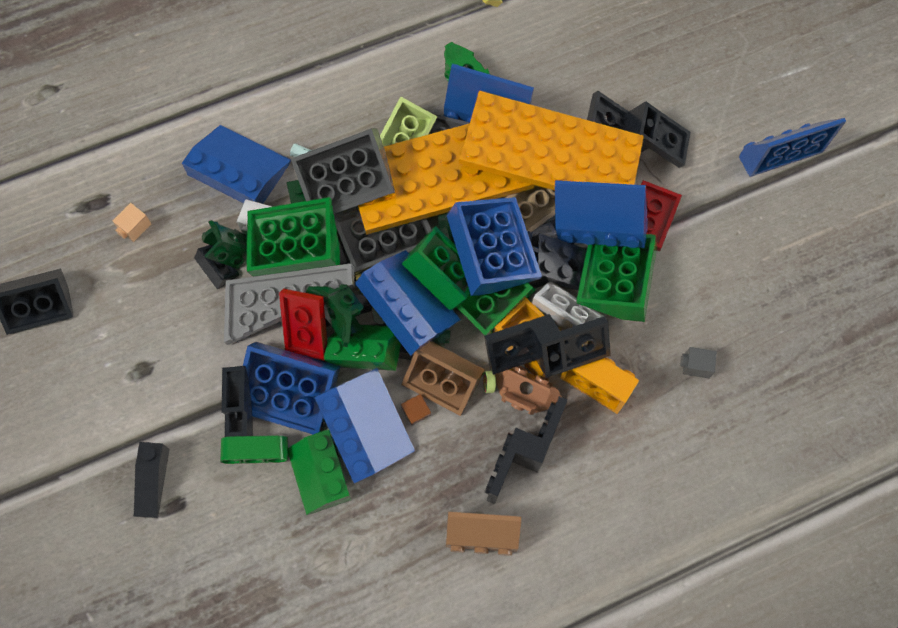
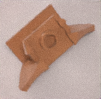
M522 366L495 374L496 385L502 397V402L506 403L508 401L512 403L511 406L520 411L525 409L529 411L528 414L530 415L548 410L552 401L556 403L558 397H562L559 390L549 382V379L541 375L535 376L530 374ZM528 382L532 384L533 391L530 394H524L520 390L521 383Z

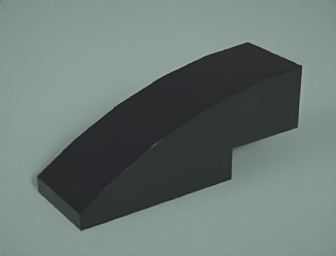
M245 366L222 368L221 413L225 414L224 437L253 436L251 395Z

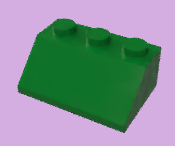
M435 226L402 262V265L449 310H452L468 297L470 291L456 245Z
M527 282L490 294L475 296L469 294L456 307L484 335L494 333L495 326L525 298L528 299L535 292V289Z
M361 325L363 330L350 336L348 347L342 346V341L336 332L328 338L324 360L331 364L341 366V368L372 370L378 368V370L396 371L401 343L388 326Z
M329 429L307 436L288 448V455L306 515L351 501Z

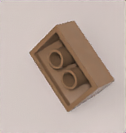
M431 341L414 353L401 385L461 416L475 392L485 369Z
M448 512L446 547L450 548L451 552L463 553L465 549H474L476 554H488L489 550L498 551V555L512 556V552H517L519 547L521 517Z

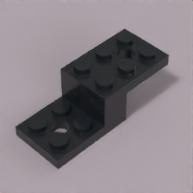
M600 91L592 94L587 117L588 121L643 135L641 152L650 148L678 168L685 166L690 131L647 101L628 111Z
M541 233L533 236L532 246L539 248V253L535 257L542 277L528 283L534 289L552 282L579 291L587 249ZM568 262H570V263L572 264L573 270H572V268L568 265Z
M548 314L484 336L489 366L493 375L536 360L543 374L548 378L611 356L609 323L605 316L560 331L551 315ZM513 346V349L506 351L507 348Z
M559 396L556 403L551 402L544 419L548 423L543 422L538 436L515 428L513 434L508 433L502 448L505 455H499L493 472L497 473L496 477L490 476L484 492L488 494L486 501L493 504L496 503L512 462L538 473L568 401L567 399Z

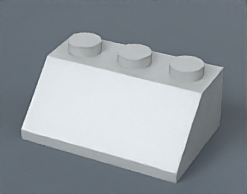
M548 282L537 292L532 301V304L544 315H551L560 330L604 317L593 309L577 304V298L552 282Z

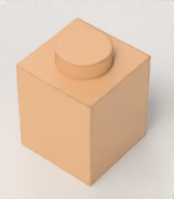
M132 203L113 220L117 227L115 231L123 239L128 237L133 242L151 225L147 215Z

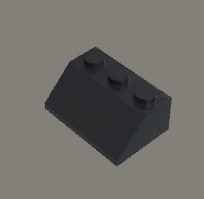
M61 268L0 284V321L6 335L73 318L74 316L69 288Z

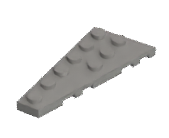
M352 264L226 280L224 343L227 345L232 344L282 321L279 292L283 288L306 293L309 286H325L336 289L341 284H347L350 289L354 288V266Z

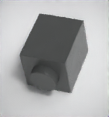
M689 347L685 354L682 353L680 360L683 374L709 379L715 373L717 351Z

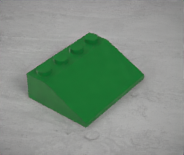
M330 197L247 211V272L251 276L340 265V247Z
M646 235L644 248L598 244L588 245L576 301L577 304L621 320L645 322L657 251L656 235Z

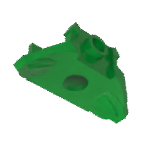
M453 42L445 45L444 76L448 82L452 64L462 67L467 65L469 69L490 74L488 68L484 69L483 65L475 59L474 52Z

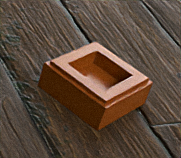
M421 394L401 404L411 425L431 415V411Z

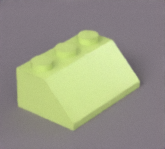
M400 97L380 135L383 146L428 135L437 116Z

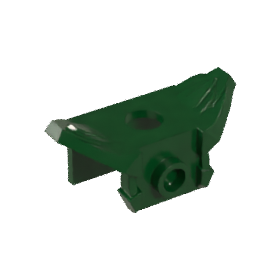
M213 220L208 221L211 228L203 232L202 241L213 247L207 252L205 257L238 269L247 260V235L236 229L233 230L220 225Z
M341 284L336 289L325 286H309L306 293L323 296L325 318L340 337L342 346L348 347L350 336L363 330L354 317L356 315L359 316L364 309L363 305L347 284Z

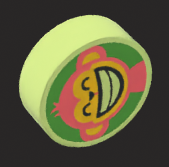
M484 371L483 373L485 393H494L496 390V377L491 371Z

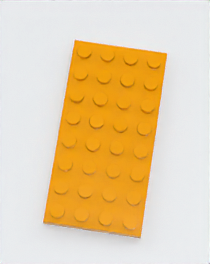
M479 91L458 164L555 190V180L634 185L644 136Z
M469 124L384 146L395 192L358 205L367 235L449 212L455 202L497 199L533 189L534 185L458 164Z

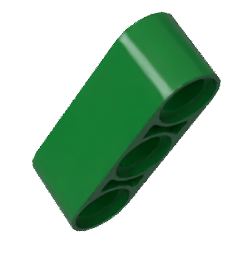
M288 437L221 438L220 463L251 464L282 463L288 461Z

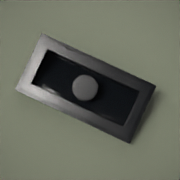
M207 245L198 248L194 259L216 289L225 286L226 280H233L240 275L235 268L205 257L213 246Z

